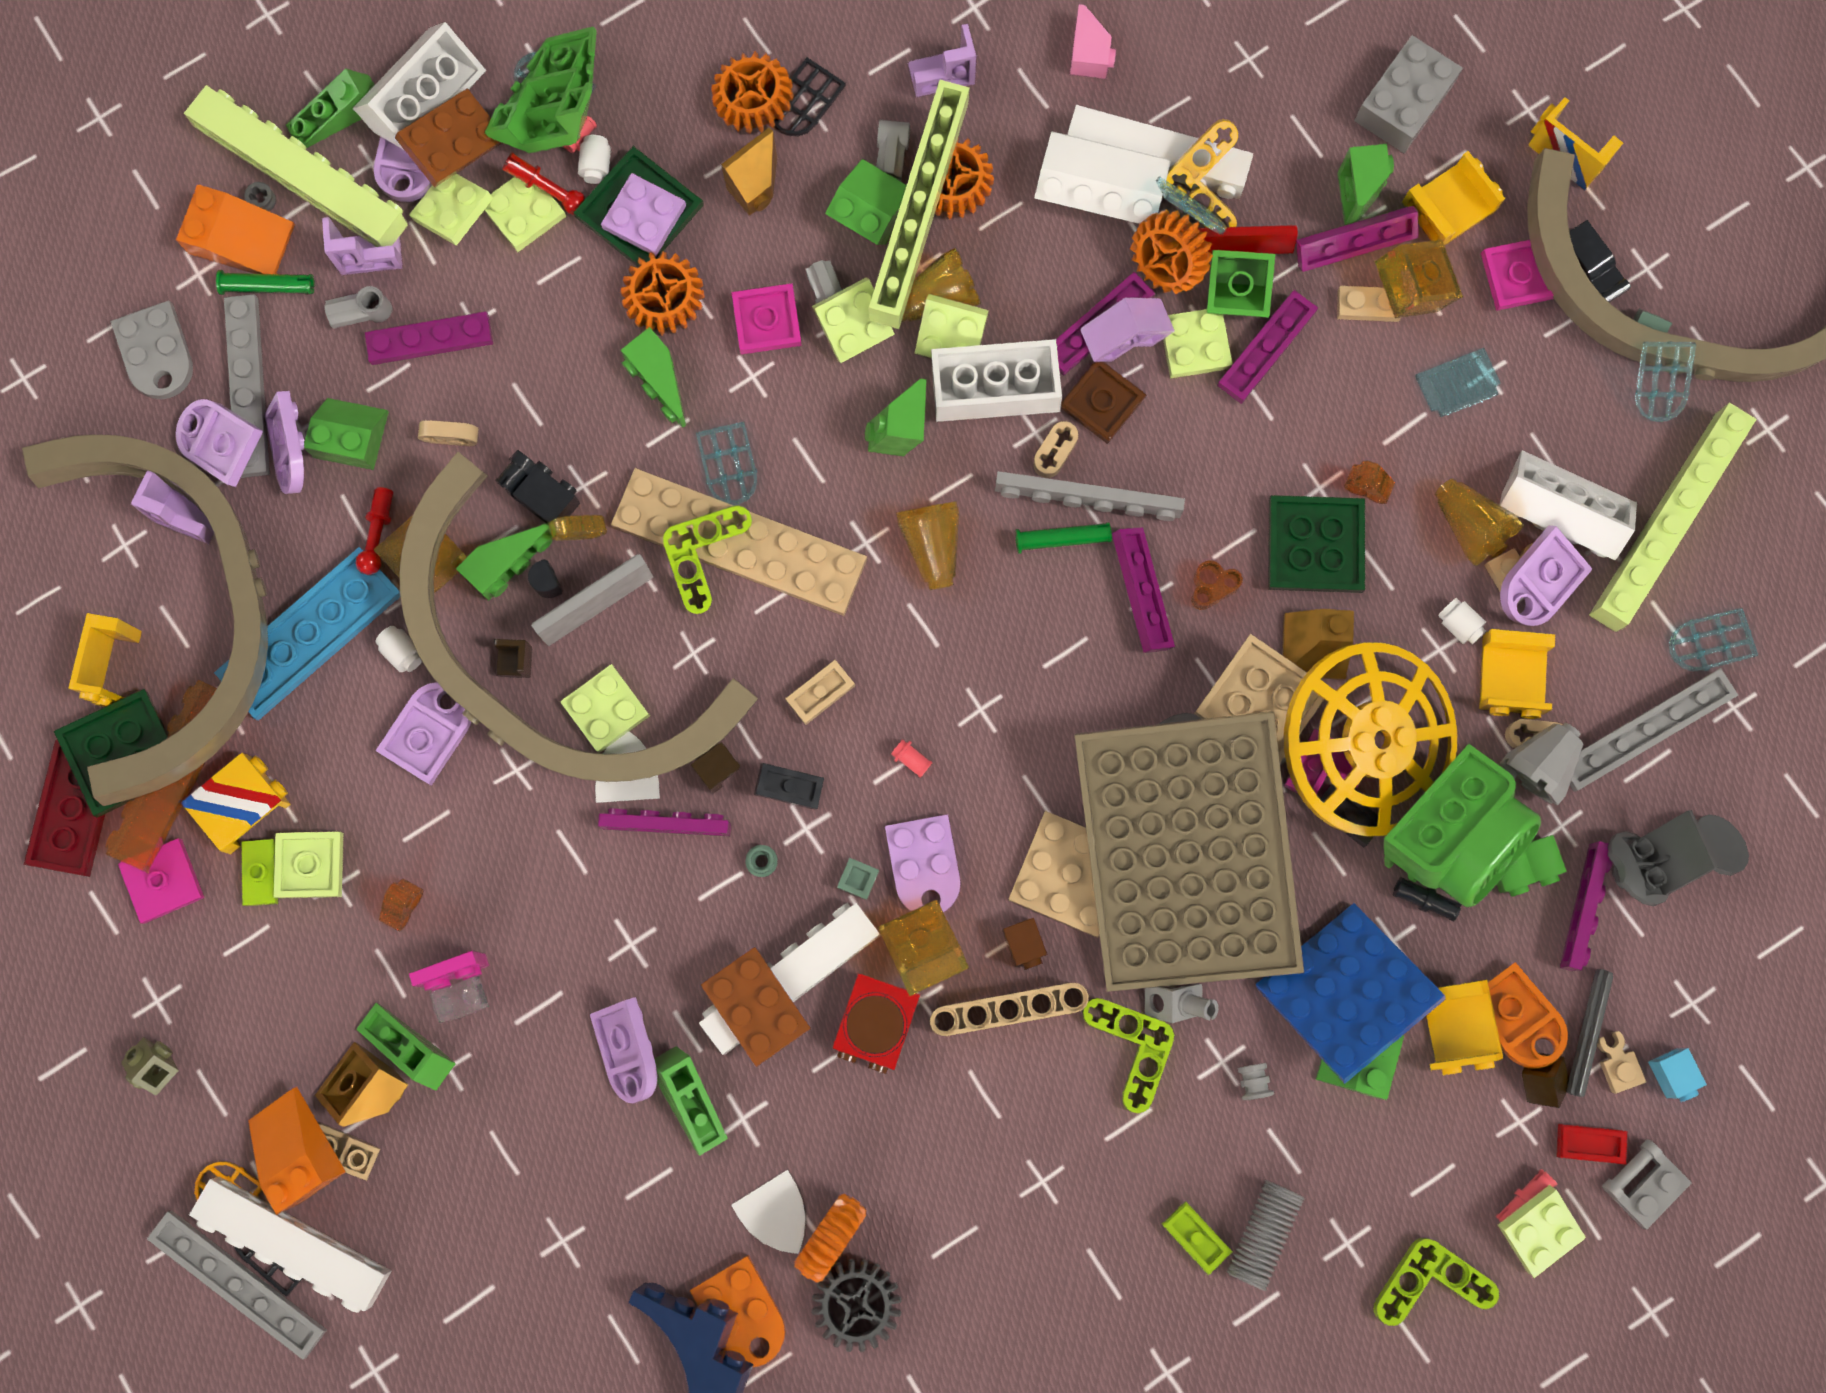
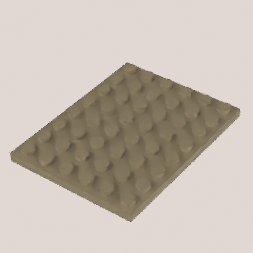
M1274 711L1076 733L1074 736L1107 992L1304 973Z

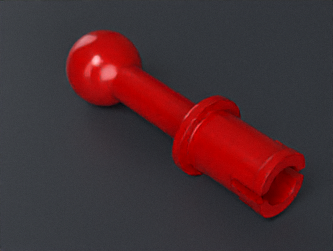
M513 152L506 159V165L504 164L502 168L503 171L526 183L525 187L528 189L535 185L562 202V206L567 213L574 215L573 212L585 200V196L580 191H567L539 174L541 167L530 165Z
M377 487L374 490L370 512H367L365 516L366 520L371 522L365 550L356 557V567L365 575L375 574L381 568L382 561L377 552L383 525L391 523L389 512L394 492L388 488Z

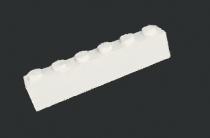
M1079 105L1075 107L1067 134L1171 160L1169 169L1199 139ZM1207 140L1205 141V143L1209 144L1213 148L1215 154H1217L1220 151V149L1216 147L1218 143H1212ZM1231 148L1201 181L1212 192H1216L1222 198L1240 199L1254 153ZM1199 149L1193 154L1192 160L1197 166H1204L1210 161L1211 156L1207 150ZM1184 173L1181 176L1177 174L1172 176L1174 182L1186 184L1185 177L1187 175ZM1194 183L1191 189L1198 187V185Z
M848 903L844 904L832 914L835 918L826 926L821 922L806 934L809 937L806 942L800 946L796 942L790 945L781 953L783 959L774 966L770 962L767 963L793 1002L880 937L879 932L857 903L851 907ZM714 1004L702 1013L705 1019L699 1022V1024L722 1055H726L740 1044Z
M220 1176L209 1179L189 1216L198 1220L196 1225L203 1230L212 1233L216 1230L226 1235L225 1241L241 1249L246 1246L255 1251L254 1257L270 1265L275 1262L284 1267L283 1273L295 1280L306 1279L313 1283L312 1288L316 1292L324 1296L335 1295L342 1299L341 1304L345 1308L358 1313L360 1310L365 1312L373 1306L391 1273V1270L293 1216L285 1212L276 1215L269 1203Z

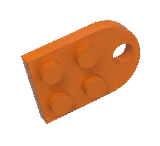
M1515 962L1488 982L1501 1049L1513 1062L1520 1066L1543 1068L1554 1063L1565 1050L1568 1041L1567 1026L1560 1013ZM1539 1039L1550 1041L1554 1049L1553 1054L1549 1056L1540 1055L1535 1049V1042Z
M749 1255L689 1290L698 1306L707 1299H717L727 1303L729 1309L738 1313L724 1350L736 1351L742 1354L746 1361L754 1364L753 1367L768 1363L778 1354L785 1338L784 1319ZM758 1337L766 1339L769 1343V1352L764 1356L755 1355L750 1347L753 1339Z

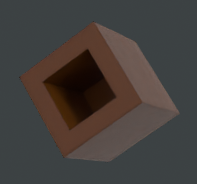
M1034 917L1002 930L1015 967L1023 965L1024 970L1043 964L1041 957L1046 956L1047 952Z

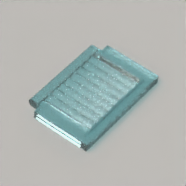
M1484 348L1415 376L1431 412L1438 410L1440 417L1497 396L1496 386L1501 384Z

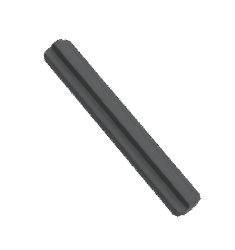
M1597 969L1595 971L1568 1081L1567 1092L1577 1097H1584L1614 977L1612 972L1604 969Z

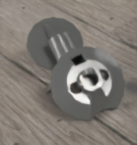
M1692 810L1684 812L1643 837L1635 833L1623 831L1613 835L1608 843V856L1614 864L1612 875L1615 878L1616 884L1620 888L1625 889L1642 904L1650 906L1666 902L1671 893L1713 870L1722 875L1731 876L1745 869L1749 860V852L1744 838L1739 830L1729 821L1720 816L1710 814L1696 820Z

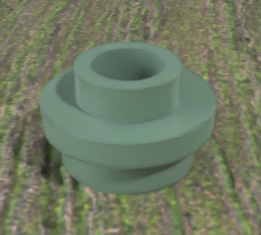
M757 845L749 850L745 863L752 875L767 877L777 868L778 858L775 851L769 846ZM759 856L767 857L768 863L765 867H758L756 865V859Z

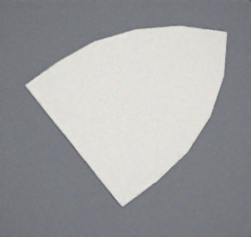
M627 732L608 746L603 754L631 753L644 750L646 747L635 735ZM658 775L633 781H596L595 784L596 803L660 799Z
M786 1170L731 1206L747 1230L762 1243L779 1251L799 1254L805 1233V1211L803 1199L789 1171Z

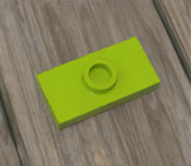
M275 839L242 841L243 906L278 904V898H274Z
M1186 1201L1162 1223L1163 1227L1208 1275L1232 1253L1230 1248Z

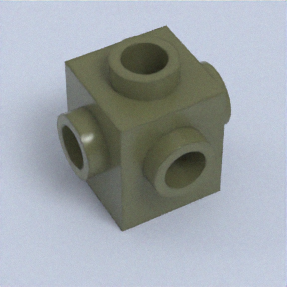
M143 1037L137 1045L132 1046L127 1051L121 1062L127 1073L125 1076L126 1080L138 1089L143 1088L157 1096L179 1071L171 1057L172 1050L160 1041L154 1044Z

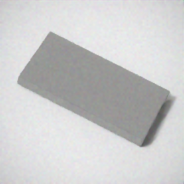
M637 554L533 622L531 626L549 647L654 577L641 555Z

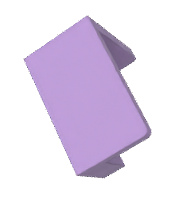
M968 24L961 25L960 48L944 51L943 54L913 60L908 63L916 97L936 93L939 80L962 86L975 84L976 53Z
M329 217L322 218L324 251L341 275L402 268L400 236L392 246L376 247L360 236L343 238Z
M1124 298L1081 328V333L1094 362H1112L1133 347L1154 346L1175 332L1165 307L1159 298Z
M151 471L146 472L131 505L152 522L209 544L214 531L207 517L185 496L173 490L155 473Z

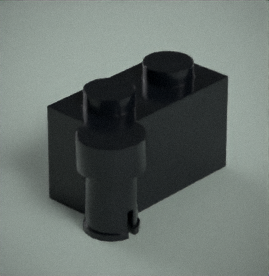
M516 450L509 459L510 464L495 481L502 488H506L505 490L508 495L557 532L580 504L575 495L577 490L564 479L559 483L552 478L553 472L542 462L538 461L535 464L521 451Z

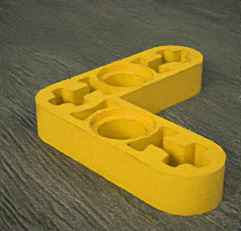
M1221 119L1213 123L1169 169L1166 179V187L1169 192L1206 228H1216L1218 225L1212 215H1210L1208 220L1204 218L1213 211L1215 205L1220 207L1215 210L1216 214L1222 219L1227 216L1230 217L1228 220L1229 226L1237 227L1234 213L1201 181L1237 142V127L1232 121L1227 119ZM1221 127L1223 130L1228 127L1231 128L1229 132L1231 139L1229 141L1222 139L1216 145L1220 151L1215 154L1213 148L1205 143V141L1210 138L1213 143L1219 136L1217 133L1218 128ZM1199 149L1207 150L1211 156L1210 161L1204 166H1197L1192 160L1193 154ZM1184 173L1187 175L1185 183L1190 188L1193 187L1194 183L1198 185V187L1191 190L1187 199L1183 197L1187 192L1181 185L1172 186L1174 183L1172 176L1174 174L1181 176ZM1203 193L1210 198V204L1206 209L1197 210L1193 207L1192 200L1197 194Z

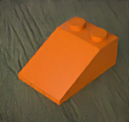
M197 184L176 241L190 255L254 274H276L295 224L290 220L233 195Z
M298 1087L292 1088L248 1120L259 1184L276 1215L301 1204L346 1172Z

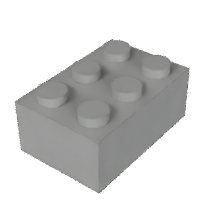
M1412 35L1365 99L1354 121L1405 154L1451 90L1463 67Z

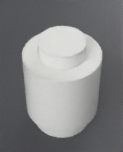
M587 135L584 137V142L580 144L578 174L584 178L585 182L599 184L609 173L611 148L608 145V139L599 135Z
M1457 598L1450 602L1438 615L1443 620L1442 624L1462 644L1469 641L1473 645L1486 632L1483 628L1486 621L1465 601L1461 602Z
M389 626L376 638L375 642L379 646L378 651L399 672H411L421 664L422 660L411 638L402 629Z

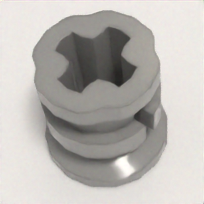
M1266 1063L1238 1068V1073L1243 1076V1080L1240 1081L1241 1088L1245 1087L1246 1094L1242 1096V1100H1254L1274 1095V1091L1268 1089L1267 1083H1270V1078L1265 1075Z

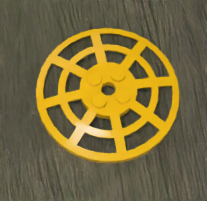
M1357 643L1337 649L1319 660L1306 673L1296 688L1289 704L1284 726V754L1292 783L1306 806L1329 826L1345 833L1361 836L1388 835L1397 824L1390 825L1392 806L1409 799L1420 788L1426 792L1434 783L1429 775L1437 758L1438 738L1448 737L1447 755L1442 773L1456 758L1457 725L1454 709L1448 693L1438 676L1425 662L1413 653L1386 643ZM1374 652L1398 655L1417 666L1412 680L1409 681L1398 674L1379 671ZM1361 654L1366 673L1349 679L1337 691L1320 680L1327 671L1339 662L1351 656ZM1427 678L1439 695L1447 724L1437 725L1433 709L1426 696L1421 692ZM1381 681L1394 683L1406 690L1399 704L1385 701ZM1369 683L1372 701L1365 702L1356 707L1346 699V696L1357 687ZM1314 691L1328 701L1320 720L1318 741L1299 742L1302 714L1311 692ZM1416 700L1425 713L1429 727L1415 728L1413 720L1408 714ZM1338 709L1348 718L1344 724L1342 738L1330 739L1332 721ZM1378 731H1381L1384 735V744L1380 748L1375 744V735ZM1430 740L1428 757L1422 769L1413 759L1418 741ZM1344 751L1348 763L1353 768L1345 779L1341 777L1336 769L1331 752ZM1320 754L1325 773L1336 787V790L1324 802L1317 797L1308 782L1302 766L1301 756ZM1405 769L1415 781L1404 791L1392 796V777L1400 774ZM1364 776L1379 778V798L1366 796L1357 792L1354 788ZM1346 797L1363 806L1379 807L1377 827L1354 824L1339 817L1333 811Z

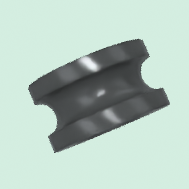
M255 182L245 190L246 202L267 211H271L274 208L276 196L267 184ZM259 193H263V198L265 199L261 203H258L256 200L258 199L256 195Z

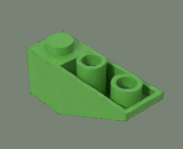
M345 68L286 125L290 134L308 148L360 121L361 117L352 108L374 86L371 77Z
M649 327L621 349L624 357L622 365L633 378L636 375L640 377L644 382L641 387L651 400H654L656 397L663 404V407L660 409L671 423L677 421L683 428L686 426L673 359L669 349Z
M547 524L480 545L456 570L489 601L492 597L500 596L508 587L507 582L515 574L520 575L529 567V560L537 552L542 553L551 545L552 537L555 534Z

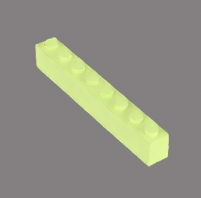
M939 80L869 305V321L897 329L900 328L968 107L969 87Z
M206 85L184 112L196 129L376 247L392 246L408 226L402 216L403 210L393 201L388 200L385 203L378 198L379 194L366 184H363L362 187L354 182L355 179L344 169L339 168L335 170L330 167V162L324 156L317 152L312 155L306 151V146L295 137L286 138L282 135L283 132L272 122L267 120L266 123H263L257 119L258 115L246 105L240 108L234 104V99L225 91L219 89L216 92Z
M1730 402L1714 415L1589 616L1615 632L1629 625L1757 420L1756 418Z

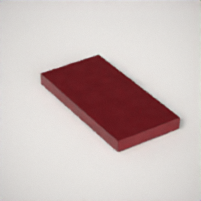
M58 740L54 742L23 865L90 877L105 814L98 818L93 816Z

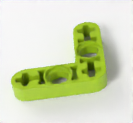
M735 505L675 524L664 533L663 544L683 603L691 613H704L709 609L712 602L711 593L696 548L746 532L751 526L752 518L750 512L744 506ZM738 510L740 515H746L747 520L742 522V528L737 529L735 524L726 526L729 533L722 534L721 524L716 516L723 514V520L726 521L733 517V511ZM709 520L715 523L717 531L712 538L706 539L700 536L698 527L701 522ZM693 524L694 536L699 541L698 543L692 544V539L689 538L682 541L683 547L677 548L675 544H669L668 539L672 538L673 531L677 530L680 535L689 533L686 526ZM685 560L692 561L697 567L696 574L691 578H683L678 572L679 564ZM699 578L702 580V585H696L698 593L700 595L705 594L707 599L703 600L701 608H697L696 604L689 603L688 599L693 597L691 587L684 590L682 584H691Z
M1100 998L1089 1000L1082 1011L1083 1019L1089 1026L1139 1045L1122 1092V1103L1130 1112H1145L1153 1102L1174 1041L1173 1029L1163 1021ZM1097 1004H1101L1102 1011L1110 1015L1113 1014V1008L1118 1010L1119 1012L1113 1019V1029L1107 1028L1110 1021L1104 1018H1099L1097 1022L1092 1021L1093 1015L1088 1013L1089 1008H1096ZM1124 1015H1131L1137 1021V1028L1132 1034H1125L1119 1028V1021ZM1143 1020L1149 1022L1146 1027L1149 1030L1157 1031L1159 1027L1164 1028L1163 1034L1167 1036L1166 1042L1160 1041L1158 1045H1155L1154 1038L1146 1034L1143 1035V1041L1139 1040L1137 1037L1143 1030ZM1146 1057L1152 1058L1157 1064V1071L1150 1077L1142 1075L1139 1071V1063ZM1134 1076L1141 1081L1152 1082L1151 1089L1146 1086L1143 1087L1141 1096L1146 1098L1144 1104L1139 1103L1136 1108L1132 1106L1133 1101L1128 1098L1129 1093H1136L1139 1086L1138 1083H1133Z
M1419 1238L1411 1244L1374 1303V1313L1386 1325L1396 1326L1401 1324L1432 1277L1472 1305L1481 1309L1492 1308L1498 1302L1499 1290L1492 1280L1438 1242L1429 1238ZM1431 1245L1430 1252L1434 1255L1433 1259H1424L1419 1266L1426 1269L1424 1274L1418 1269L1409 1266L1411 1260L1416 1264L1421 1260L1422 1254L1419 1252L1421 1247L1428 1248ZM1453 1263L1459 1264L1463 1270L1462 1278L1456 1283L1449 1282L1446 1277V1269ZM1406 1272H1412L1417 1278L1416 1287L1410 1291H1404L1400 1286V1277ZM1469 1281L1482 1288L1487 1285L1486 1292L1490 1294L1487 1300L1480 1298L1477 1301L1478 1293L1466 1285ZM1394 1288L1399 1294L1408 1297L1406 1302L1398 1299L1394 1306L1398 1311L1395 1317L1388 1315L1385 1318L1386 1311L1382 1307L1385 1303L1392 1304L1397 1296L1391 1294Z

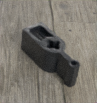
M1588 220L1569 231L1575 254L1590 282L1608 302L1616 299L1631 288L1629 281L1616 268V261L1612 252Z

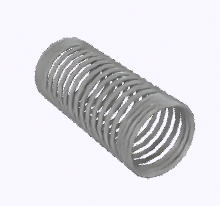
M1268 1180L1265 1181L1262 1190L1267 1194L1259 1193L1266 1200L1257 1199L1264 1206L1255 1204V1207L1261 1211L1252 1210L1253 1213L1260 1217L1250 1215L1251 1219L1260 1224L1249 1220L1248 1224L1255 1228L1245 1227L1256 1235L1243 1232L1245 1236L1252 1240L1241 1237L1242 1241L1253 1247L1238 1243L1240 1247L1253 1254L1239 1248L1236 1251L1248 1258L1233 1254L1234 1257L1251 1266L1232 1259L1231 1261L1234 1264H1229L1230 1267L1227 1270V1273L1263 1291L1267 1290L1266 1288L1270 1282L1267 1277H1273L1268 1271H1275L1270 1265L1277 1266V1263L1271 1259L1278 1261L1280 1259L1275 1254H1282L1276 1248L1284 1249V1246L1278 1242L1285 1244L1287 1243L1286 1240L1281 1237L1289 1238L1281 1230L1290 1233L1291 1230L1286 1226L1293 1227V1224L1285 1219L1296 1221L1289 1214L1298 1216V1213L1290 1208L1301 1210L1300 1207L1304 1203L1303 1200H1305L1304 1197Z

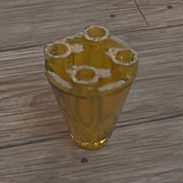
M956 247L943 253L915 277L901 322L907 319L910 322L922 319L928 294L975 307L982 304L968 269L964 270L962 266L963 261Z
M1454 478L1443 483L1435 493L1438 505L1462 551L1474 566L1483 562L1489 555L1492 558H1496L1502 554L1507 548L1505 542L1508 538L1515 536L1524 527V524L1512 512L1463 482H1457Z
M957 501L896 512L899 529L924 582L928 583L929 590L953 586V577L956 576L959 527Z

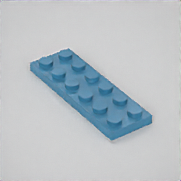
M360 547L268 625L266 666L261 685L248 711L254 719L259 721L400 598V590L381 569L372 575L362 574L357 569L356 557L363 551ZM229 660L214 672L221 681L228 667Z

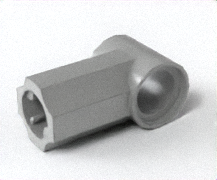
M879 120L877 148L879 150L876 167L902 181L904 156L909 145L910 123Z
M830 260L815 262L806 269L807 278L816 297V304L842 290Z
M366 286L357 294L326 300L324 305L326 316L333 329L369 320L376 323L383 322L392 313L391 302L374 286ZM379 300V303L375 308L369 309V306L373 301Z

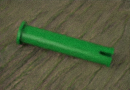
M218 270L216 274V288L219 295H224L225 292L313 294V288H315L312 274L224 273L223 270Z
M1110 522L1023 532L1015 529L1017 553L1021 554L1022 550L1102 542L1109 543L1112 541Z

